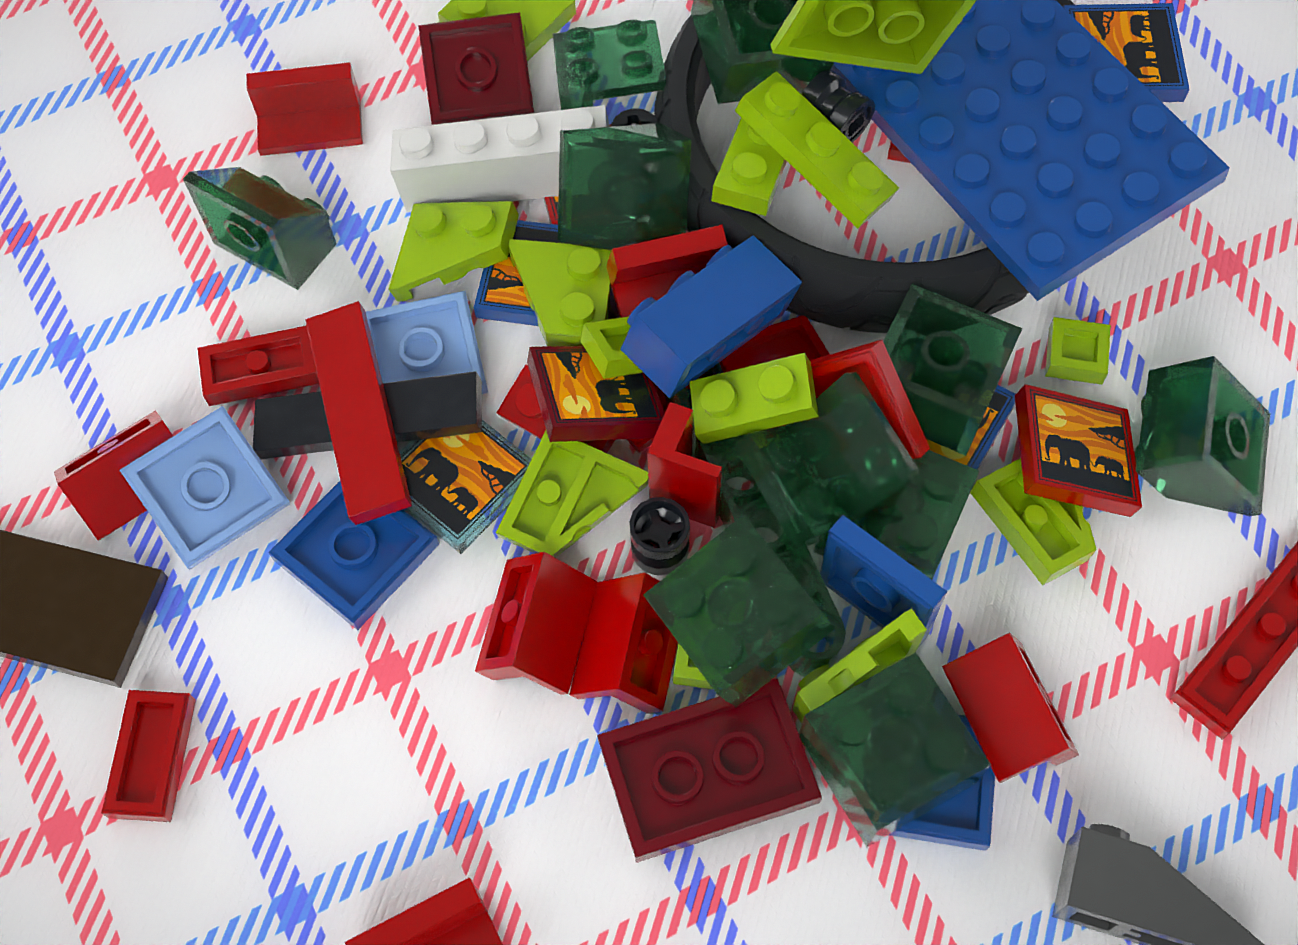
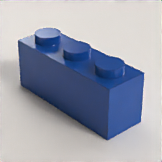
M754 235L734 249L730 245H726L709 260L706 268L697 274L689 270L681 275L673 283L666 295L657 301L653 297L642 301L628 317L627 323L631 327L620 350L671 398L690 384L689 381L696 380L782 317L802 281Z

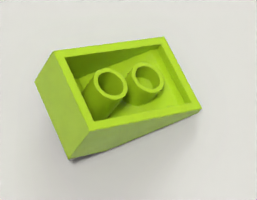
M798 0L770 45L774 54L922 74L977 0Z

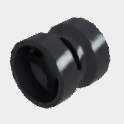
M826 69L816 75L802 92V95L852 143L866 129L875 111L873 100L862 92L847 90L845 79L831 69Z
M656 497L641 502L632 512L629 521L632 557L637 566L646 573L657 576L669 575L679 570L687 561L690 552L689 516L683 506L669 498ZM652 542L653 544L659 545V548L653 546L650 543Z

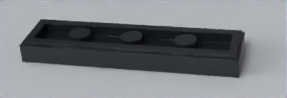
M476 371L383 383L397 443L482 432V380ZM321 391L255 400L252 448L260 460L334 451Z

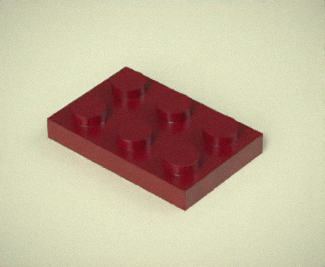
M778 678L597 735L636 863L819 804L822 799Z

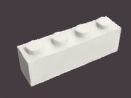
M605 105L392 130L390 173L407 213L412 212L414 203L519 201L616 190L615 147L611 137Z

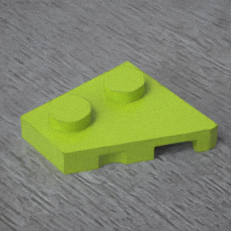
M912 608L878 633L863 640L847 656L832 667L830 664L820 666L799 682L798 686L801 690L797 692L792 710L805 730L823 721L909 667L927 631Z

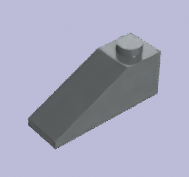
M1091 824L1089 828L1082 826L1067 841L1052 914L1053 918L1140 945H1265L1151 847L1129 841L1130 834L1125 830L1106 824Z

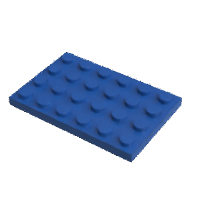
M977 0L922 74L831 62V70L845 79L847 90L862 92L874 101L875 111L871 120L1036 301H1039L1225 182L1230 169L1219 156L1056 0Z

